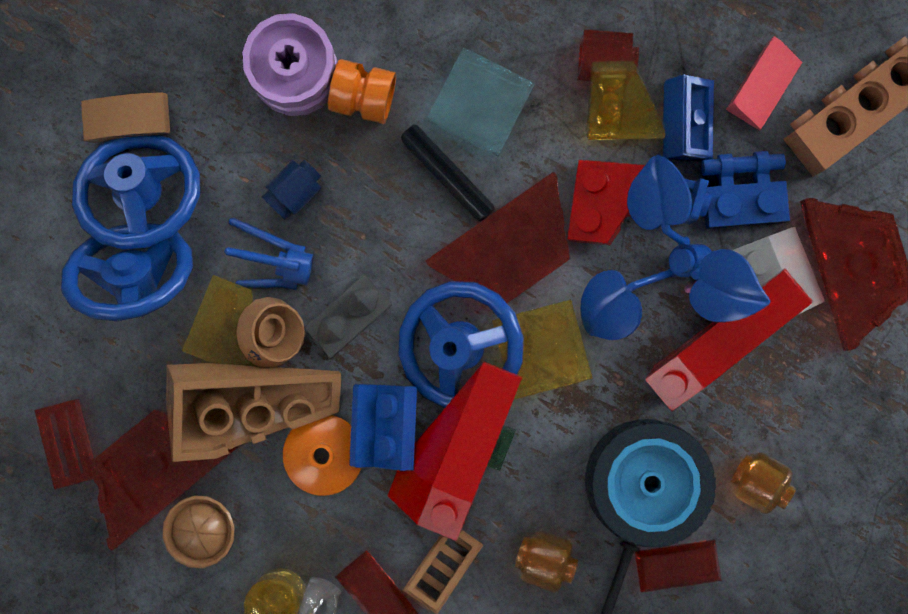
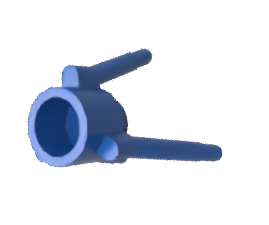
M236 218L229 219L230 225L288 251V253L280 251L279 256L274 257L230 247L225 248L224 253L228 256L276 266L275 275L283 277L279 279L237 280L235 282L237 288L283 287L297 290L298 284L308 285L314 254L305 253V246L287 242Z

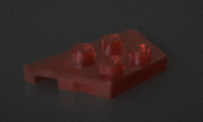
M553 171L425 261L431 269L454 281L476 282L498 293L506 303H509L570 260L568 242L565 237V223L559 198L558 177Z
M807 198L800 201V205L843 351L853 350L860 345L859 342L875 327L881 326L891 316L892 311L908 301V261L894 214L877 210L866 211L856 206L846 204L835 205L819 202L815 198Z
M160 409L153 410L90 462L94 482L99 488L97 498L100 513L105 515L109 538L106 541L111 551L117 549L239 447L229 449V454L216 459L173 462L171 458L167 412Z

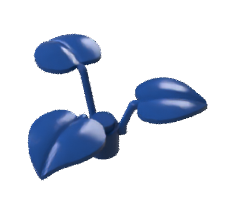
M656 155L646 163L633 180L628 191L627 206L632 219L638 226L646 230H654L661 226L662 232L678 243V246L672 250L669 256L670 268L666 271L633 281L626 285L625 279L620 272L616 270L603 271L594 276L584 289L580 312L583 326L590 336L607 340L626 338L638 328L642 317L641 302L632 291L676 276L692 277L696 280L689 293L690 304L701 317L713 322H731L747 318L767 307L771 301L762 289L753 268L742 255L729 249H719L712 252L706 245L690 244L689 237L681 236L671 229L670 225L683 224L689 218L692 209L691 193L686 180L678 168L667 158Z

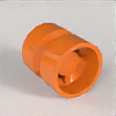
M339 59L330 85L328 110L348 116L358 111L364 120L385 124L395 91L396 72L373 67L369 72H366L363 64Z

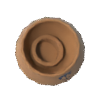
M265 297L256 299L244 309L238 320L236 335L239 348L247 360L258 367L272 368L284 365L299 352L304 342L305 329L302 318L294 308L281 299Z
M192 496L180 500L170 509L163 523V540L167 551L177 562L189 568H206L217 564L228 554L234 541L235 527L230 513L220 502L208 496Z

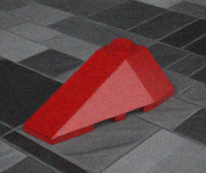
M484 361L416 441L414 470H397L388 497L417 525L457 541L522 381V376Z

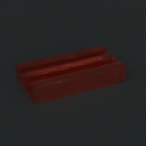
M79 399L34 410L54 490L98 478ZM66 410H68V414H69V418H70V422H71L73 434H74V437H75V441H76V445H77V449H78V453H79V457H80V461H81V465H82V469H83V473H82V474H81V472H80V468H79V464H78L76 452H75V449H74V445H73V441H72V437H71V433H70V429H69V425H68V421H67V417H66V413H65ZM51 414H55L62 449L66 457L70 477L65 478L49 416Z

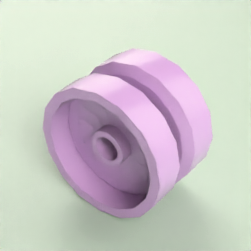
M294 13L277 14L260 22L248 35L242 52L243 70L257 95L272 110L288 116L308 115L322 108L328 102L330 85L338 62L325 31L312 19Z

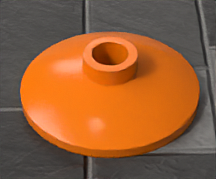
M330 415L292 429L289 432L283 447V464L287 475L298 488L313 495L327 496L343 491L355 481L362 467L350 466L351 424L338 416ZM318 448H324L328 451L329 460L326 463H318L315 460L314 454Z

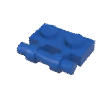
M768 151L753 152L752 156L733 157L732 154H719L717 159L702 160V175H717L718 186L707 187L706 192L711 193L710 205L705 215L706 229L789 222L786 181L770 182L769 175L770 170L785 169V155L783 153L769 154ZM753 172L754 183L734 185V173Z

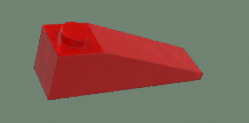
M786 268L761 285L771 301L767 307L741 320L710 323L654 365L645 380L671 412L706 388L812 304V299Z

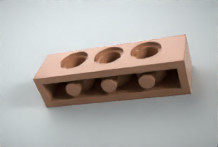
M906 36L885 51L889 58L878 66L873 60L853 75L857 83L848 90L843 85H840L824 97L821 101L826 107L814 115L811 109H809L790 124L794 131L783 140L812 177L825 171L908 107V39ZM891 70L901 76L902 86L893 82ZM859 94L866 96L870 100V111L860 105ZM827 118L833 119L838 123L840 128L839 135H834L828 130L826 125Z

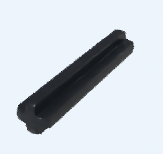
M418 125L410 126L402 134L401 140L405 146L478 222H483L494 212L495 207L491 201Z

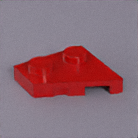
M578 160L567 239L571 242L610 246L620 232L624 220L631 216L627 206L628 191L633 180L645 165Z

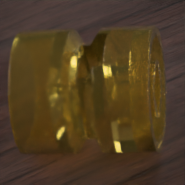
M283 568L270 570L262 575L247 593L244 602L245 614H299L305 606L307 597L305 584L300 576L291 570Z

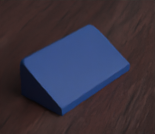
M680 75L667 79L664 82L663 157L671 160L713 159L714 80Z

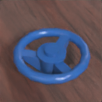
M151 135L111 139L98 146L82 162L73 181L72 208L81 228L97 242L122 250L148 248L173 237L190 220L200 197V172L191 154L171 138ZM152 148L163 151L167 155L139 157L130 153L117 154L128 149ZM110 157H113L109 162L105 163ZM181 171L184 176V195L178 209L163 224L148 230L146 211L154 207L160 199L162 192L160 181ZM90 183L112 190L115 204L124 211L129 234L109 230L95 219L88 204V188Z
M147 223L148 230L161 225ZM127 224L109 228L112 231L129 234ZM177 232L173 237L150 247L146 252L125 250L112 255L105 261L93 256L109 245L99 243L93 237H90L72 252L62 269L61 292L70 307L91 319L117 322L143 317L167 305L184 289L193 269L192 249ZM174 251L176 254V268L171 278L157 290V286ZM81 272L115 296L118 304L97 303L86 298L78 287L79 273Z
M449 281L427 289L409 306L399 329L398 355L406 378L413 386L417 387V391L421 396L445 408L458 393L462 370H467L477 365L482 359L486 347L507 342V359L502 369L518 374L523 363L524 336L515 312L498 293L476 282ZM452 297L472 298L488 306L501 320L502 326L480 332L476 326L469 322L456 321L449 324L433 305ZM420 320L431 339L429 346L430 356L434 363L439 366L440 388L432 385L420 371L414 355V333Z

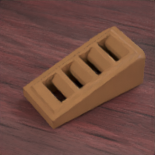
M461 530L455 542L468 550L465 557L447 546L445 542L448 538L440 535L401 591L431 614L439 613L483 547L482 543ZM439 551L459 565L455 571L435 558ZM429 566H432L449 579L446 585L426 572ZM420 579L439 592L436 599L416 586Z

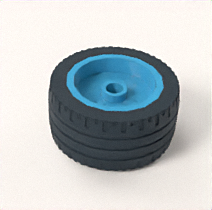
M638 419L613 428L597 443L587 463L585 489L594 514L611 533L627 543L641 547L656 548L677 544L679 541L690 537L693 532H696L703 525L714 503L716 477L714 476L715 472L708 454L690 433L668 422L655 419ZM653 476L656 480L655 484H649L645 489L644 482L646 478Z

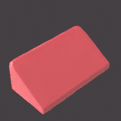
M773 36L766 43L726 110L760 131L801 66L802 61L780 39Z

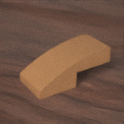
M166 93L127 94L81 101L84 141L99 143L116 138L170 134L168 94Z

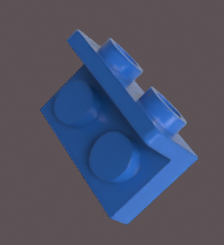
M355 384L353 386L350 442L351 467H377L400 471L414 470L417 387Z

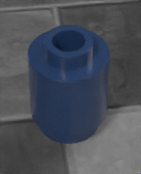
M292 159L266 186L268 190L262 198L285 220L291 213L296 215L320 191L322 187L317 181L322 176L305 159L300 164Z

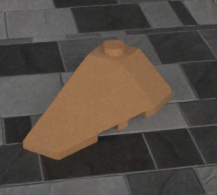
M216 363L167 365L166 407L172 461L216 459L229 454V449L251 441L253 444L266 440L265 436L288 427L296 429L338 413L341 373L329 370L270 368Z

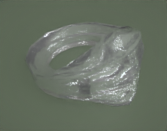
M312 577L305 590L300 606V614H314L325 599L327 603L325 614H336L341 589L326 579Z

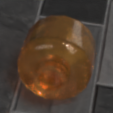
M758 452L753 457L746 454L730 480L735 485V497L763 514L772 512L776 506L784 510L797 489L790 485L793 478L792 470L764 452Z
M537 531L531 538L524 537L516 558L515 568L520 569V577L525 583L549 592H557L562 587L563 582L572 584L579 560L572 557L573 546L570 541L543 531Z

